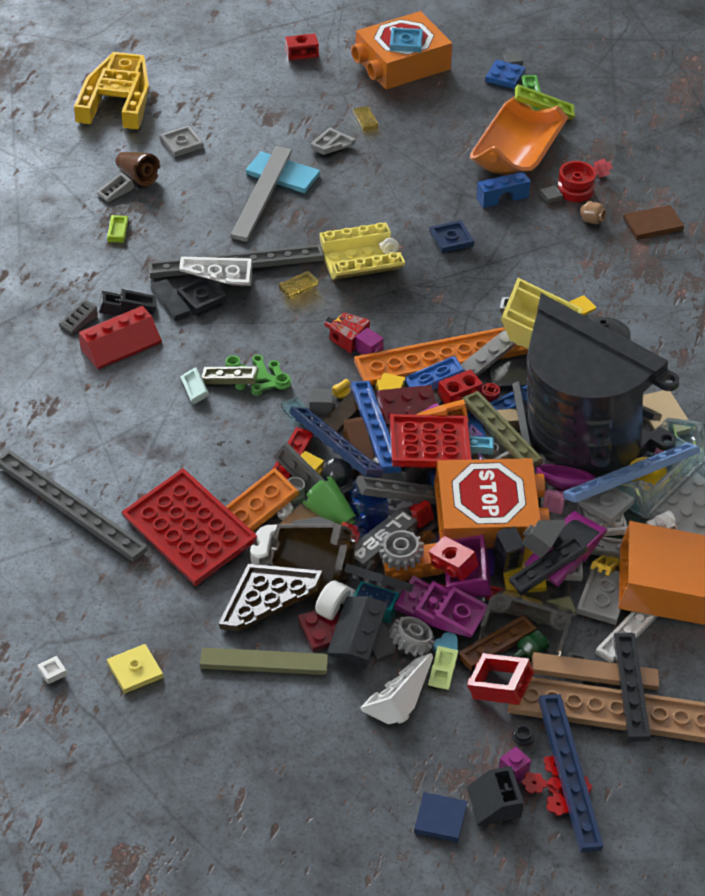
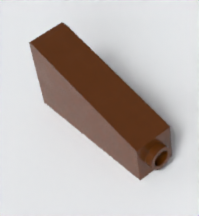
M363 417L344 420L343 438L370 460H373L375 456ZM356 470V479L358 478V476H362V474L358 470Z

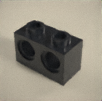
M516 527L504 528L496 533L493 555L503 573L522 567L525 546L521 544L523 541Z

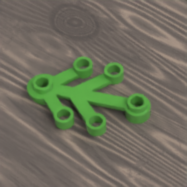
M232 355L226 358V367H249L240 364V358ZM254 355L252 357V364L257 366L259 370L256 382L269 381L262 384H253V395H261L263 390L271 388L285 390L291 386V378L288 374L281 372L278 361L272 360L269 362V371L274 372V376L268 373L262 355ZM235 384V387L242 390L246 388V384Z

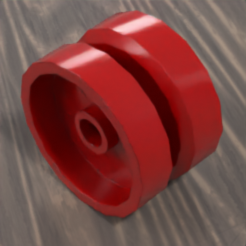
M570 161L563 164L559 170L557 187L563 194V198L572 202H583L590 199L594 194L596 170L592 165L582 161Z

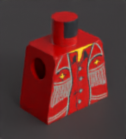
M342 313L336 320L328 317L324 326L330 329L329 338L332 342L352 353L355 350V336L366 328L370 329V320Z

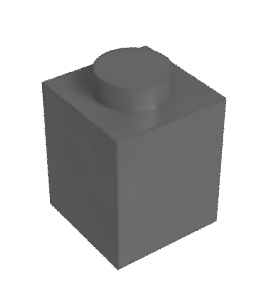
M310 389L309 410L315 415L328 416L332 412V408H336V397H332V389Z

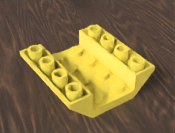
M387 223L362 225L319 233L324 261L332 280L397 270L405 266V261L400 252L384 254L379 248V243L387 238H391V232Z

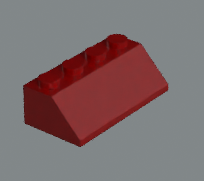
M143 306L79 332L80 349L97 369L162 343L152 316Z

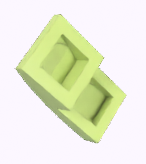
M437 646L428 686L449 690L458 650Z

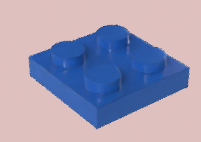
M495 60L485 76V82L515 89L521 76L525 73V67L502 60Z

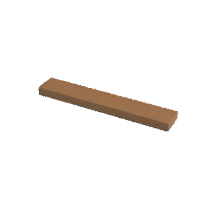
M533 653L532 669L534 674L620 686L616 663ZM640 667L643 689L657 691L659 687L658 669Z

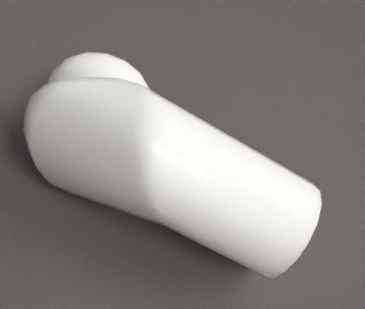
M291 502L277 512L280 520H284L294 511Z

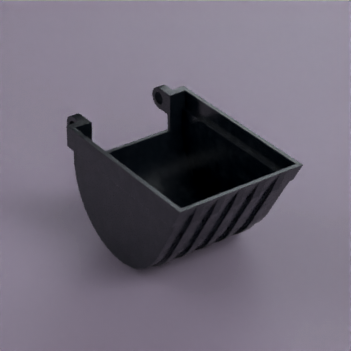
M541 293L526 359L528 426L538 451L555 465L577 468L591 474H601L629 466L633 460L642 457L646 452L654 453L656 447L663 451L674 448L676 446V436L660 426L652 433L642 427L643 392L652 384L664 391H674L679 387V376L668 369V360ZM671 380V381H673V382H672V383H667V382H665V381ZM664 440H669L671 442L664 443Z

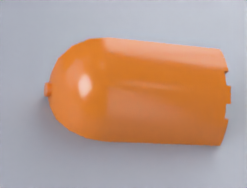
M514 96L501 107L472 150L470 159L484 170L498 175H511L518 172L527 173L539 165L569 117L559 106L550 109L533 110L531 106L515 100Z

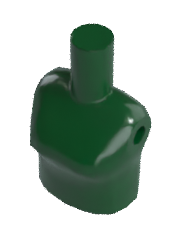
M536 630L519 640L517 643L519 651L511 657H527L529 660H532L534 652L542 653L549 648V642L541 632Z

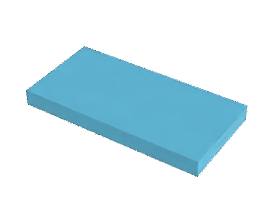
M261 151L246 168V174L260 178L271 154ZM288 160L277 185L306 193L319 177L320 170Z

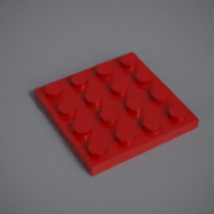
M390 414L392 466L436 468L437 461L471 460L467 416Z

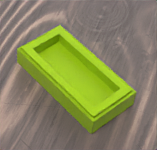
M111 215L107 242H125L129 222L128 216Z

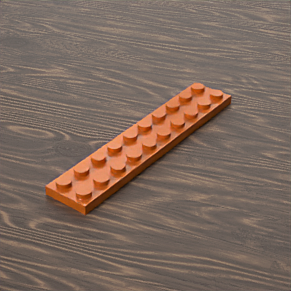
M501 327L355 356L354 363L362 381H370L371 385H375L378 379L381 380L383 373L406 377L452 356H455L461 365L505 330V328ZM516 345L500 359L527 354L528 349Z

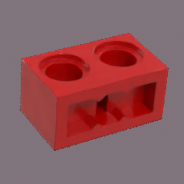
M470 369L439 381L438 396L445 404L459 401L476 391L482 394L483 383Z

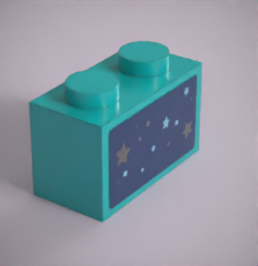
M361 581L353 597L368 596L388 603L383 622L390 624L397 611L394 609V606L399 599V593Z

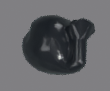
M338 458L326 461L322 469V478L325 481H328L327 477H332L344 497L351 493L360 492L356 482L357 471L352 468L351 464Z

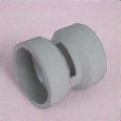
M299 477L289 478L288 481L300 494L291 501V504H300L305 499V482Z

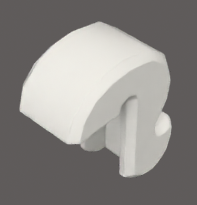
M266 525L257 531L256 545H252L250 549L251 564L268 566L269 551L272 545H276L274 531L277 525Z
M335 580L330 581L318 597L315 606L316 612L329 620H333L340 608V604L344 605L346 597H353L356 590Z

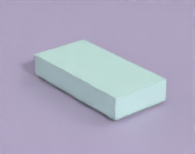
M196 367L180 376L193 404L210 395Z

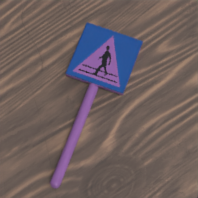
M468 423L469 436L486 437L482 423ZM478 453V459L482 460L481 453Z

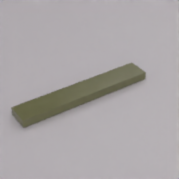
M478 391L462 398L468 410L515 459L532 458L533 467L543 464V458Z
M202 647L200 669L327 675L328 654Z

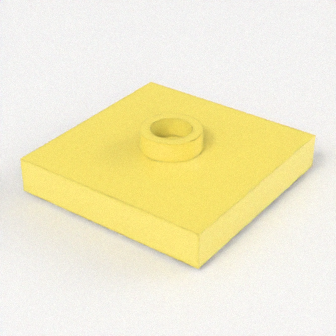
M146 644L107 659V664L124 694L163 678V673Z

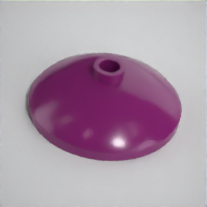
M545 464L539 465L536 468L537 474L544 475L545 483L562 492L595 479V476L587 471L563 465Z

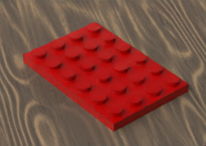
M184 468L121 512L123 518L194 586H197L254 544L257 535Z

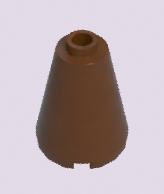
M120 152L115 160L116 166L138 185L150 186L159 176L157 172L161 167L160 161L157 156L151 153Z

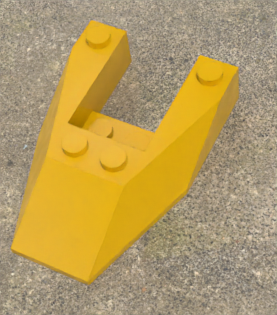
M113 52L86 77L74 105L75 122L91 124L103 95L126 98L127 100L122 110L123 128L139 129L143 120L149 90L144 55Z

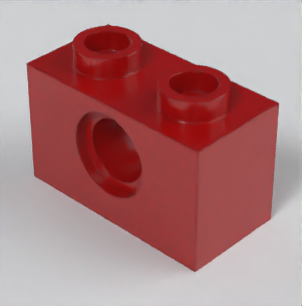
M316 34L285 37V52L288 60L319 57V43Z
M446 536L429 551L433 567L438 570L441 569L452 578L456 577L461 581L465 580L479 566L473 550Z

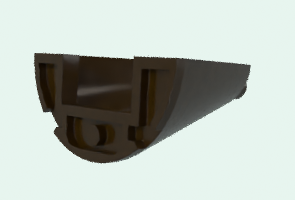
M277 524L274 531L276 545L269 551L268 564L277 567L322 571L324 578L318 591L309 595L317 601L322 590L330 581L335 580L346 584L351 573L344 570L346 563L354 564L355 540L351 539L352 531L340 524Z

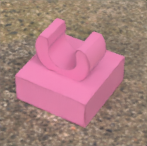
M547 489L545 491L543 507H548L550 512L562 514L566 500L563 497V492Z

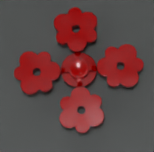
M547 756L543 760L545 764L544 769L546 772H551L555 777L546 781L540 773L527 772L521 783L529 794L535 792L540 794L547 787L548 792L553 796L547 797L546 801L548 804L546 809L551 813L555 812L557 816H561L563 813H569L565 797L563 798L562 795L563 789L554 756ZM584 776L588 793L590 794L593 786L589 783V779Z

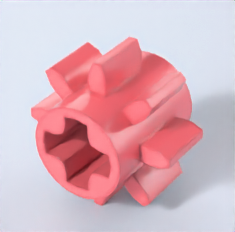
M604 158L594 162V169L599 178L611 174L609 171L613 169L611 161L606 162Z

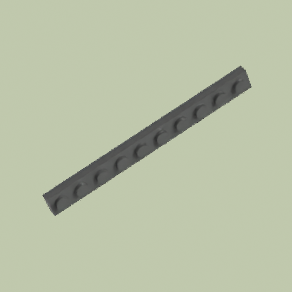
M321 244L200 256L252 259V268L324 261ZM181 258L148 262L150 279L190 274L179 270Z
M11 450L6 451L0 456V469L132 562H135L148 551L147 545Z

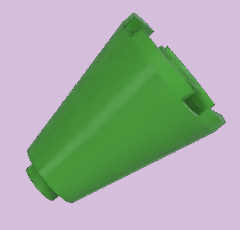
M327 477L328 481L326 482L323 479L320 480L308 491L306 495L309 498L307 501L303 500V505L306 508L336 524H342L343 522L352 525L356 524V515L332 477Z

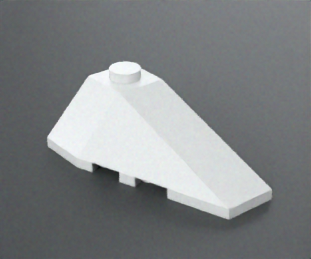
M181 257L179 270L181 272L232 286H251L252 259Z
M430 653L414 659L399 672L400 676L385 684V690L380 694L375 692L360 708L362 712L387 724L405 722L409 718L411 711L415 708L433 655Z

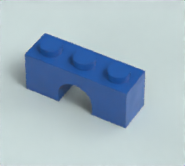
M524 172L480 181L477 183L476 198L483 208L498 205L500 196L506 192L509 193L513 201L528 198L531 181Z

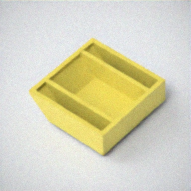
M517 278L501 318L510 341L529 349L541 293L580 314L582 313V308Z

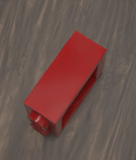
M482 654L479 662L476 663L472 676L468 679L467 687L473 699L520 705L534 675L530 660L526 658ZM490 671L514 673L508 685L484 683Z

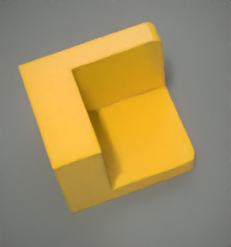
M584 295L570 301V303L583 309L581 314L584 316L596 310V306Z

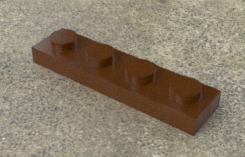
M523 615L458 652V658L472 671L475 669L476 663L479 662L482 654L500 655L517 645L519 640L532 634L537 628Z

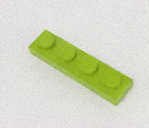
M519 84L515 87V100L539 109H550L559 106L569 117V120L575 117L573 104Z

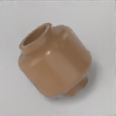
M588 201L580 209V215H582V219L586 223L598 225L606 218L607 210L601 203Z

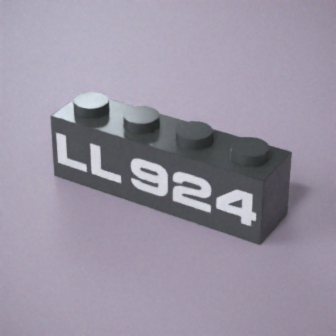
M401 508L396 510L357 542L353 566L373 571L382 562L379 553V544L383 543L382 538H386L388 533L397 530H407L411 533L414 532L416 535L417 520Z

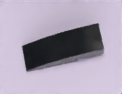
M121 289L120 294L102 291L99 298V313L121 315L141 306L148 312L155 311L157 308L155 295Z

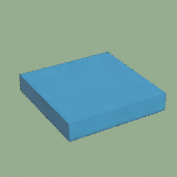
M392 27L389 51L421 52L423 29Z

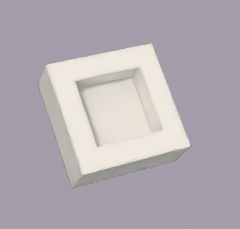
M57 656L38 664V670L47 684L67 676L66 669Z

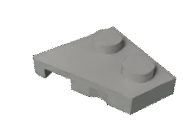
M329 127L311 143V149L325 155L353 146L355 138Z

